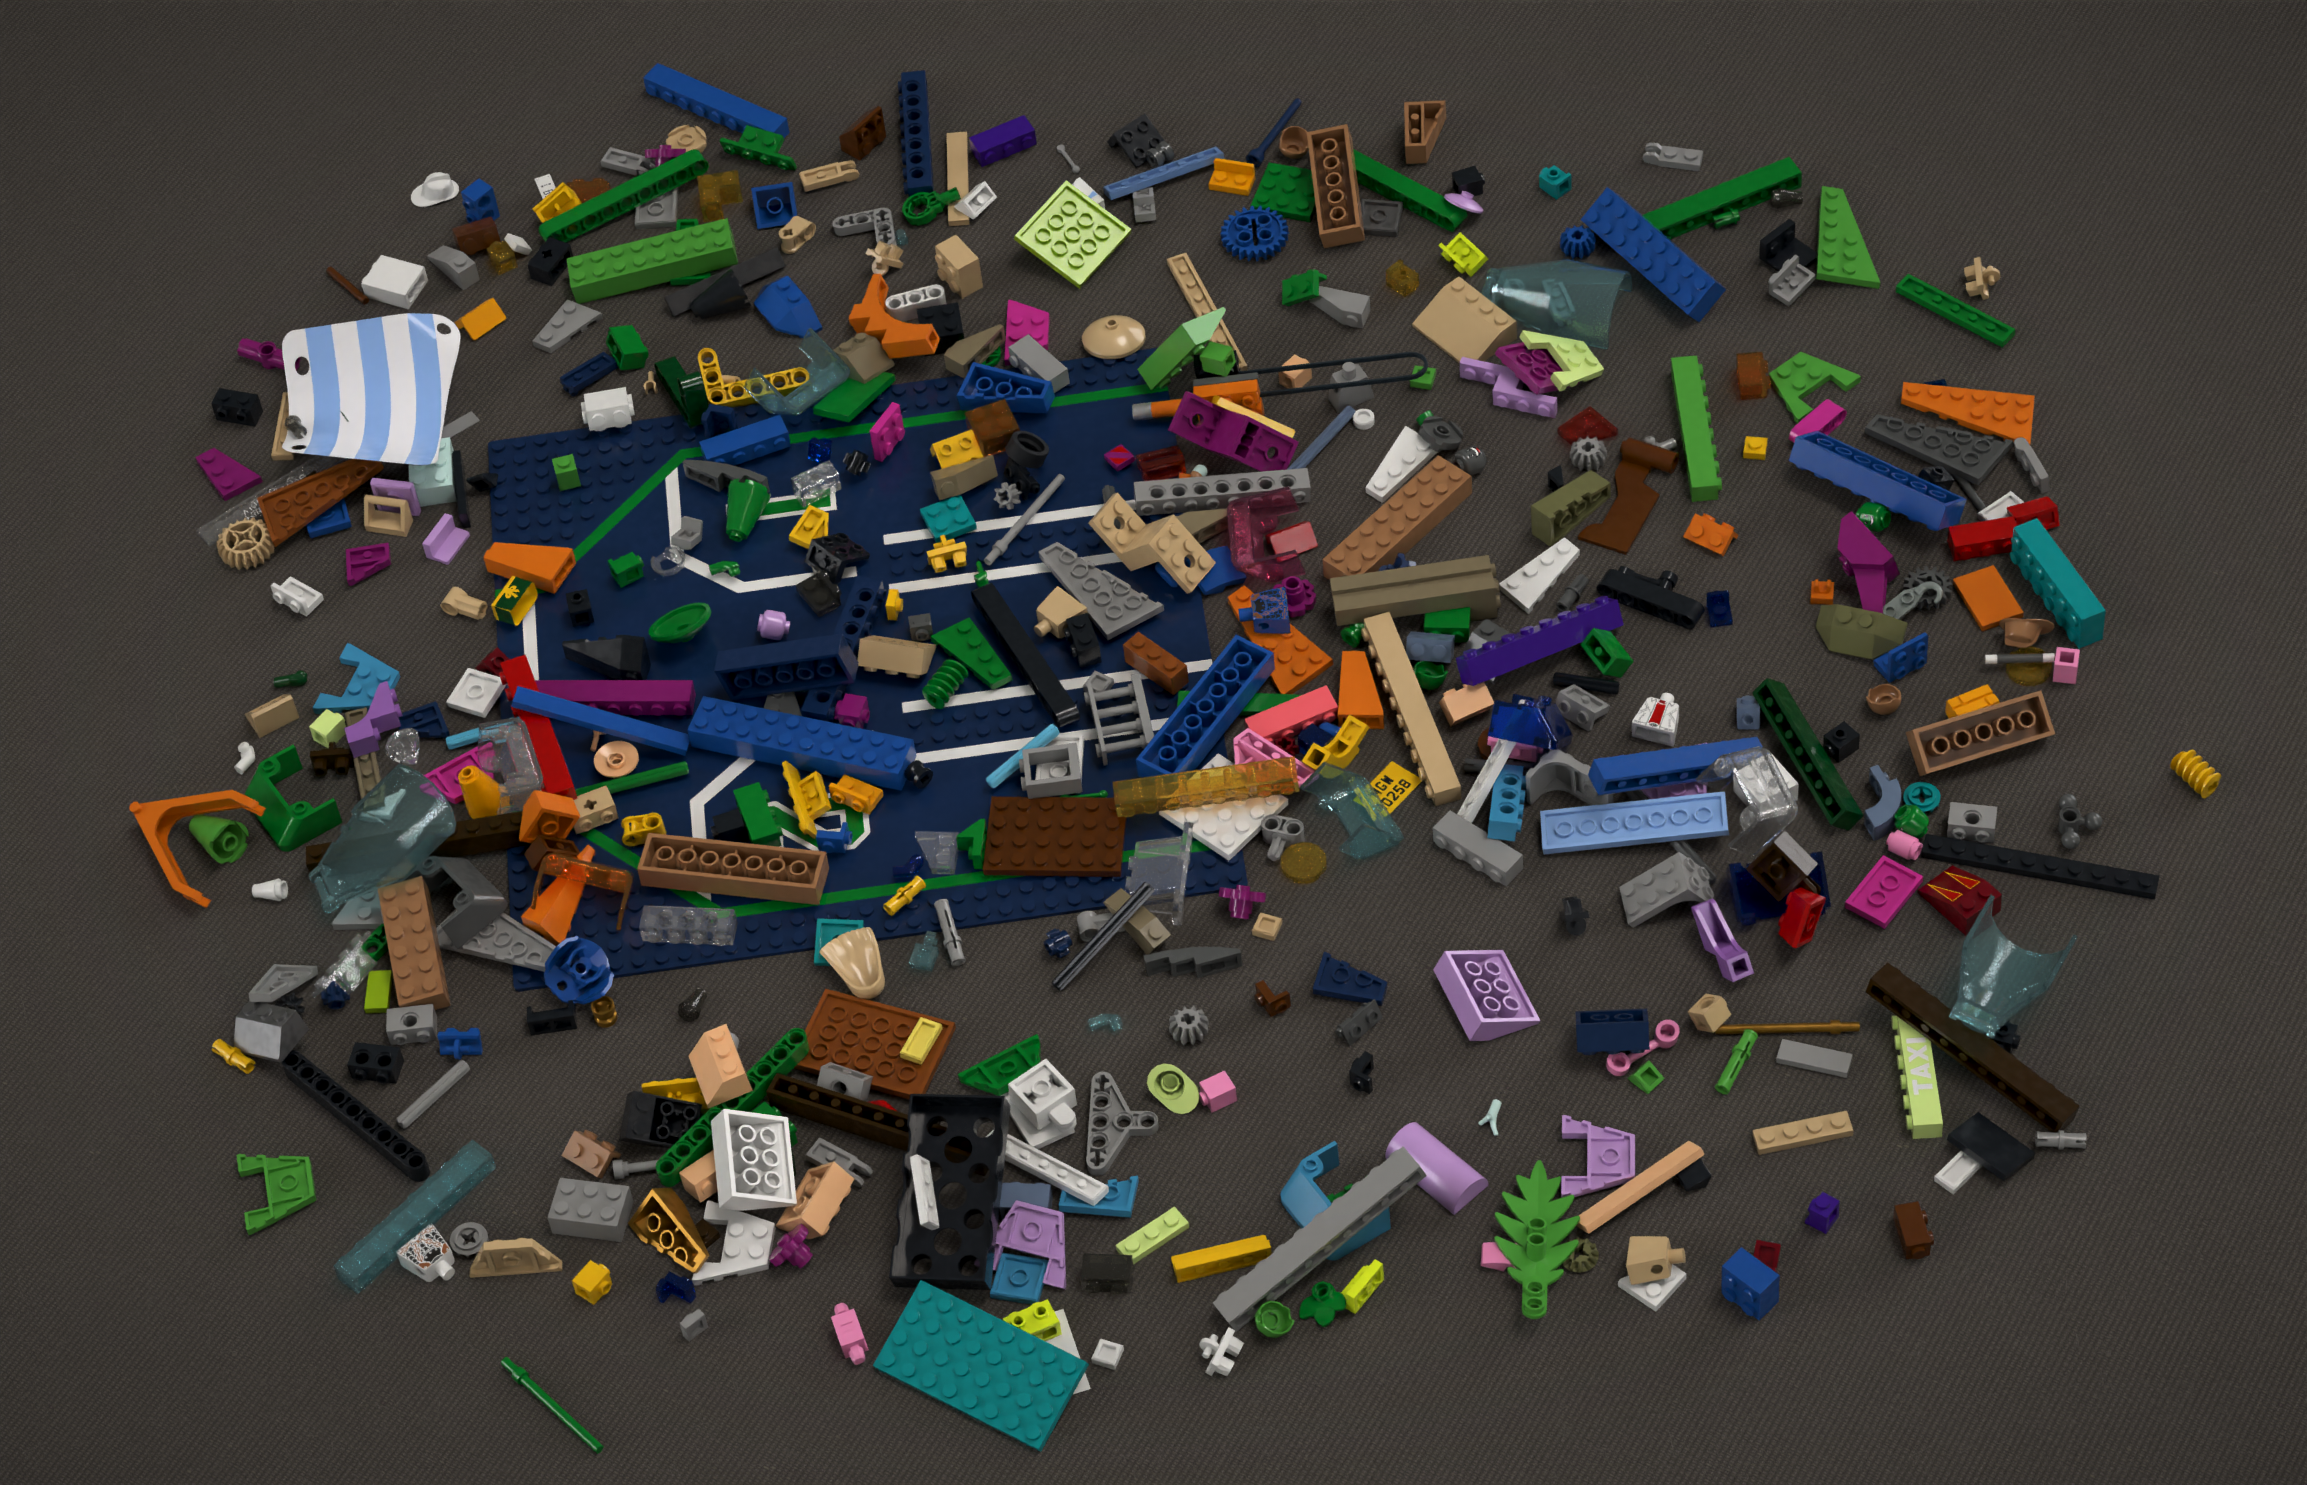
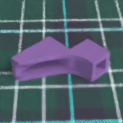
M387 681L378 685L366 716L359 722L344 728L354 758L380 750L377 742L381 740L380 733L401 726L399 717L403 715L399 703H394L398 701L395 689H390Z
M1709 899L1691 907L1704 949L1716 955L1722 977L1735 982L1753 974L1754 971L1747 951L1743 950L1734 939L1716 901Z

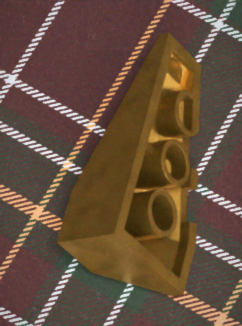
M653 1188L628 1222V1225L641 1241L655 1246L657 1251L671 1256L675 1262L693 1273H698L710 1256L685 1204L672 1188Z

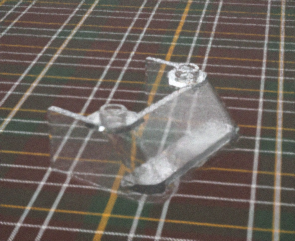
M1760 746L1723 754L1696 778L1698 783L1722 791L1733 780V774L1735 775L1749 805L1740 815V824L1743 831L1728 846L1733 850L1755 856L1790 824L1798 812V806L1771 752Z

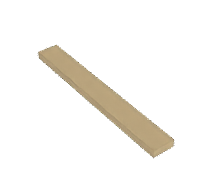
M1187 253L1168 258L1167 264L1195 317L1198 318L1217 310ZM1221 319L1209 342L1233 347V350L1237 351L1239 368H1241V371L1248 370L1244 358L1224 321Z

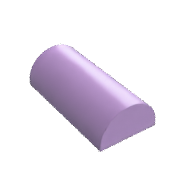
M1416 1122L1409 1123L1401 1128L1387 1147L1386 1159H1388L1392 1152L1402 1147L1408 1151L1427 1175L1417 1185L1453 1215L1488 1186L1487 1179Z

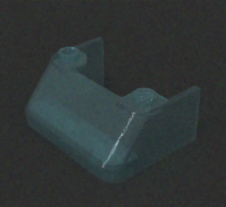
M812 328L807 330L799 346L812 361L806 369L810 379L789 395L784 397L756 368L752 369L744 388L767 412L800 415L848 379L850 375L848 365Z
M1323 762L1300 786L1302 790L1315 794L1319 799V805L1323 809L1336 812L1347 829L1350 837L1339 847L1341 852L1352 855L1356 859H1366L1397 846L1404 839L1403 834L1377 793L1363 776Z

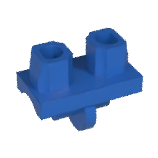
M447 1028L445 1032H438L440 1055H454L455 1059H461L462 1055H482V1041L478 1028H470L467 1032H458L455 1028Z

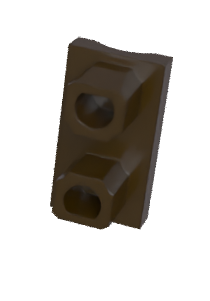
M329 742V748L310 751V759L317 777L327 775L328 769H335L338 775H347L349 768L354 767L350 748H337L335 742Z

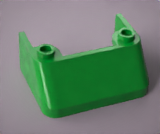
M294 744L262 761L244 794L259 802L258 805L266 808L262 816L254 815L276 846L284 852L292 851L343 823L334 798L314 809L306 801H298L289 806L274 786L276 783L303 769Z

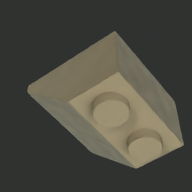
M858 333L832 350L835 373L864 384L895 366L894 361L889 359L877 338L866 333Z

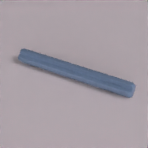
M1346 406L1288 469L1305 468L1349 422L1356 412L1355 409L1351 406Z

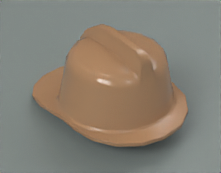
M2005 618L1999 622V626L2004 630L2005 645L2017 648L2032 646L2036 643L2039 635L2049 633L2055 627L2052 622L2044 619Z

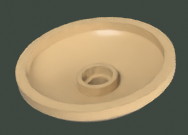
M1112 315L1091 323L1083 332L1082 343L1084 349L1095 357L1118 359L1138 351L1144 344L1146 335L1144 327L1138 321L1127 316Z

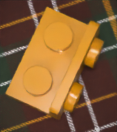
M1215 158L1214 171L1209 181V190L1249 196L1256 179L1254 164Z
M846 774L843 775L837 784L831 782L829 785L831 799L836 803L845 804L857 812H864L869 815L884 796L882 789Z

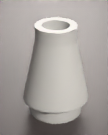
M278 878L254 884L252 895L254 898L281 901L288 895V886L286 881H281Z

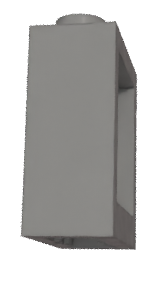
M1077 743L1022 750L1023 759H1019L1020 772L1025 773V777H1021L1022 791L1027 790L1028 799L1083 792ZM1069 760L1071 775L1032 780L1030 765Z

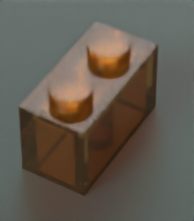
M1763 353L1736 354V371L1740 399L1767 398V389H1771L1770 376L1765 374L1768 373V361L1763 360Z

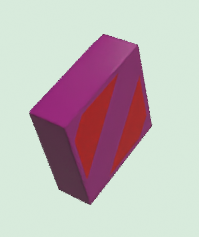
M1122 444L1104 454V459L1117 472L1135 461L1134 455Z

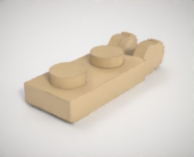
M848 160L802 171L799 173L804 191L807 192L844 182V180L847 182L857 180L860 174L855 169V162Z

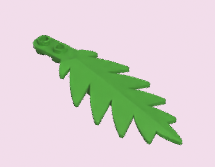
M1541 1160L1536 1162L1530 1179L1516 1175V1182L1524 1200L1507 1192H1502L1503 1200L1517 1220L1498 1212L1495 1213V1218L1502 1229L1515 1242H1510L1498 1236L1494 1238L1500 1251L1515 1267H1508L1507 1272L1514 1280L1523 1284L1522 1313L1530 1319H1539L1546 1315L1547 1286L1563 1276L1564 1270L1556 1269L1568 1259L1579 1245L1577 1239L1558 1245L1580 1222V1216L1557 1222L1573 1203L1574 1195L1552 1201L1560 1187L1562 1178L1559 1176L1547 1180L1546 1171Z

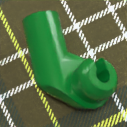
M721 561L708 565L711 576L729 571V575L734 577L741 572L739 569L740 565L734 561Z

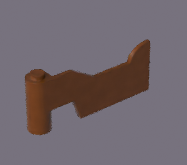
M1630 437L1621 444L1620 453H1622V461L1615 471L1618 497L1602 524H1591L1578 535L1579 540L1627 555L1660 497V494L1644 484L1651 469L1655 468L1672 474L1679 461V453Z

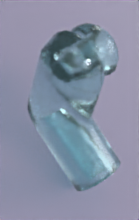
M1103 1013L1087 1020L1091 1031L1110 1024V1028L1113 1031L1123 1027V1023L1120 1020L1122 1018L1118 1014Z

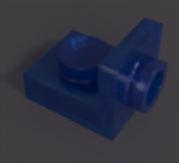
M1729 591L1708 592L1706 594V608L1710 627L1733 625Z

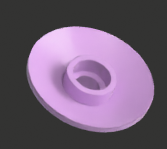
M1462 191L1461 194L1449 193L1444 195L1448 202L1457 207L1479 214L1484 211L1473 200L1474 195L1469 192Z

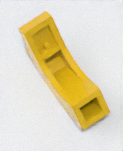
M1349 715L1329 744L1321 747L1313 742L1301 762L1323 776L1330 777L1336 775L1347 767L1360 751L1358 746L1370 727Z

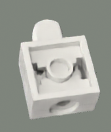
M1044 1059L1008 1084L1010 1100L1038 1130L1049 1123H1052L1062 1133L1069 1132L1075 1128L1077 1124L1076 1115L1072 1110L1077 1105L1075 1089L1047 1059Z

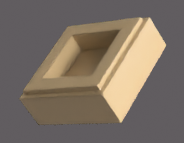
M1260 913L1252 929V935L1274 941L1282 925V918Z

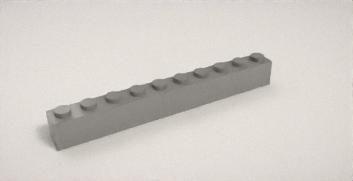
M1404 1147L1392 1152L1385 1162L1380 1166L1374 1167L1363 1180L1353 1184L1346 1194L1336 1198L1330 1207L1324 1212L1318 1213L1307 1226L1297 1230L1291 1239L1285 1244L1279 1245L1268 1258L1259 1261L1252 1271L1247 1275L1241 1276L1229 1290L1220 1293L1213 1304L1237 1332L1255 1317L1261 1304L1269 1300L1275 1301L1427 1175Z

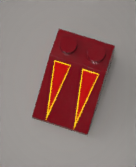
M1953 865L1917 890L1919 895L1965 936L2001 911L2002 894L1985 879Z

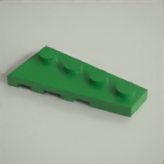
M970 617L931 636V642L936 646H941L950 657H955L965 668L967 667L973 671L974 675L992 690L1013 681L1009 670Z

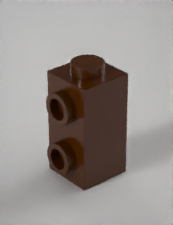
M1919 1201L1894 1205L1893 1219L1906 1260L1913 1258L1921 1259L1929 1256L1931 1245H1934V1237L1932 1231H1928L1926 1227L1928 1224L1926 1211L1921 1210Z

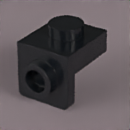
M1364 1051L1360 1058L1357 1057L1353 1061L1349 1070L1350 1085L1356 1090L1364 1091L1368 1094L1373 1091L1372 1078L1368 1076L1374 1069L1372 1054Z

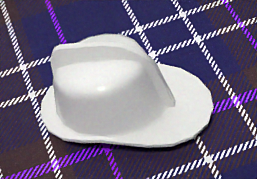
M435 172L427 176L425 182L413 190L411 201L418 207L432 206L456 197L459 192V186L450 179L449 174Z

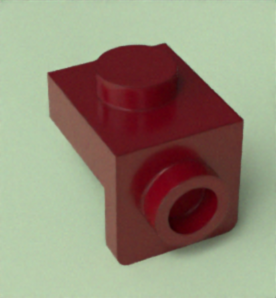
M1756 1240L1754 1257L1777 1273L1782 1245Z

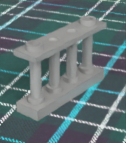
M1140 673L1131 674L1132 683L1128 684L1127 687L1093 693L1091 682H1087L1088 692H1084L1086 706H1091L1099 742L1095 744L1097 757H1102L1103 765H1108L1107 753L1138 747L1145 749L1154 737ZM1128 695L1135 697V701H1132V704L1097 710L1096 701ZM1132 712L1139 714V718H1136V721L1105 727L1100 725L1099 719ZM1132 730L1143 732L1140 738L1105 744L1103 736Z

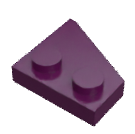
M389 543L346 549L347 581L349 586L391 565Z

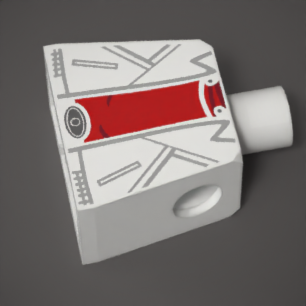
M1662 693L1660 699L1653 697L1646 699L1632 721V737L1674 746L1679 721V705L1673 703L1674 696L1672 694Z

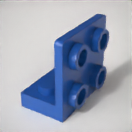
M1923 633L1874 660V667L1889 683L1903 678L1915 669L1922 668L1927 663L1928 635Z

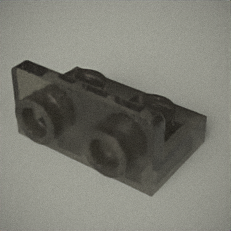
M816 565L812 567L814 575L796 584L795 587L799 595L820 618L841 606L840 596L842 593L837 584L831 583L826 571H821Z

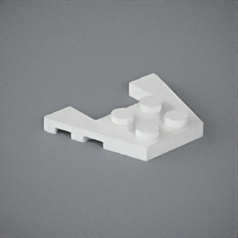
M707 1201L704 1220L709 1224L727 1225L721 1262H705L698 1273H693V1285H702L703 1281L712 1279L720 1281L729 1275L738 1274V1276L769 1269V1256L772 1252L776 1229L775 1224L738 1210L719 1208V1203Z

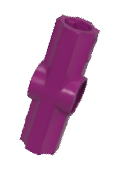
M242 338L239 342L237 349L239 356L261 362L262 366L266 369L277 367L285 370L282 349L276 348L273 342L266 341L260 343L247 338ZM300 357L295 362L296 371L299 368Z

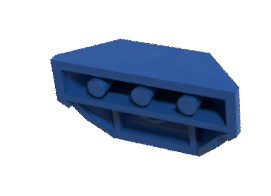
M789 276L781 277L761 288L754 301V306L776 331L798 335L800 338L805 339L823 330L810 301Z

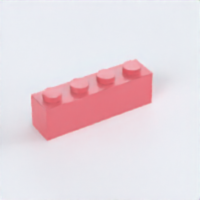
M1327 685L1245 718V730L1249 728L1274 744V739L1283 736L1292 739L1295 735L1302 732H1310L1321 723L1333 722L1338 718V705Z

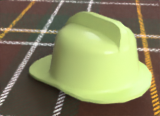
M1161 1064L1150 1071L1147 1079L1149 1091L1174 1113L1185 1114L1195 1109L1199 1102L1198 1088L1181 1069L1172 1064Z

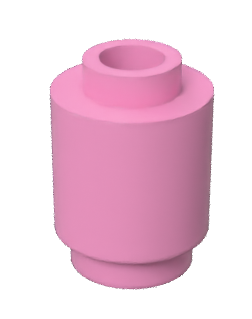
M1900 830L1895 831V833L1891 832L1886 841L1888 851L1907 860H1916L1923 848V844L1919 842V839Z

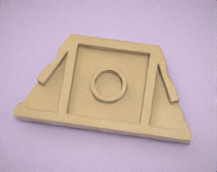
M532 1238L504 1241L493 1240L483 1243L470 1267L469 1276L470 1278L562 1271L563 1262Z

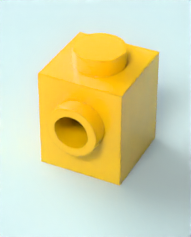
M591 1260L572 1280L575 1293L593 1305L603 1295H606L613 1285L609 1269L603 1264L598 1265Z

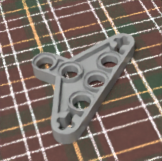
M1098 1072L1092 1078L1088 1127L1087 1168L1090 1174L1100 1176L1108 1171L1130 1136L1153 1135L1159 1128L1158 1117L1155 1113L1151 1111H1130L1113 1077L1107 1072ZM1102 1081L1106 1082L1104 1084L1105 1092L1100 1090V1085ZM1099 1100H1106L1108 1102L1105 1107H1097L1095 1105ZM1124 1119L1131 1122L1127 1127L1118 1126V1122ZM1147 1119L1154 1121L1151 1127H1144L1141 1124ZM1097 1120H1105L1107 1122L1103 1127L1094 1126ZM1099 1139L1105 1141L1102 1147L1092 1145L1094 1141ZM1096 1155L1100 1156L1101 1163L1099 1166H1095Z

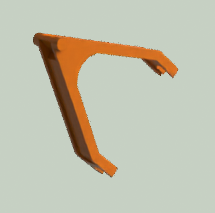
M234 790L140 804L133 802L129 807L172 888L181 893L187 900L205 908L208 907L211 900L203 897V893L189 887L168 846V835L171 828L177 821L187 816L239 808L262 816L266 810L265 807L258 805L259 802Z

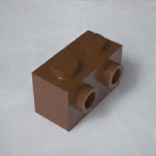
M491 216L452 228L458 250L464 252L467 256L473 255L482 249H492L496 245L501 244L497 226Z

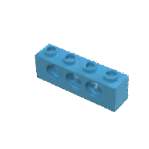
M1505 764L1493 785L1487 836L1489 839L1515 841L1516 832L1521 833L1522 819L1520 818L1523 817L1526 791V776H1523L1524 766Z

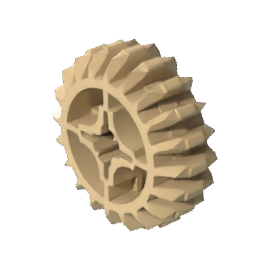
M245 517L243 521L236 519L235 524L229 523L228 528H222V533L218 534V554L222 561L231 568L235 566L238 570L242 567L248 570L250 566L256 568L257 564H264V559H270V554L274 553L275 546L271 540L266 523L262 519L258 521L254 517L251 520H247Z

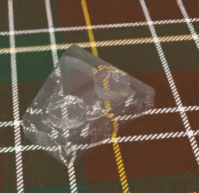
M915 831L916 840L922 849L923 856L927 860L932 874H955L958 854L956 836L959 832Z

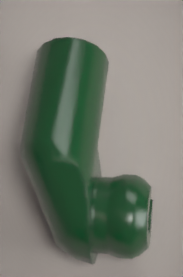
M299 670L296 674L275 677L274 686L276 688L303 686L307 682L308 675L305 671Z

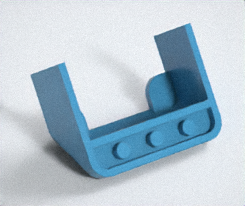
M1336 1141L1304 1158L1281 1190V1203L1300 1228L1307 1226L1318 1213L1324 1212L1332 1204L1313 1180L1339 1166L1338 1144ZM1389 1207L1326 1259L1338 1260L1391 1229Z

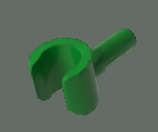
M977 561L976 566L979 574L974 575V580L978 587H982L988 584L989 581L981 561Z

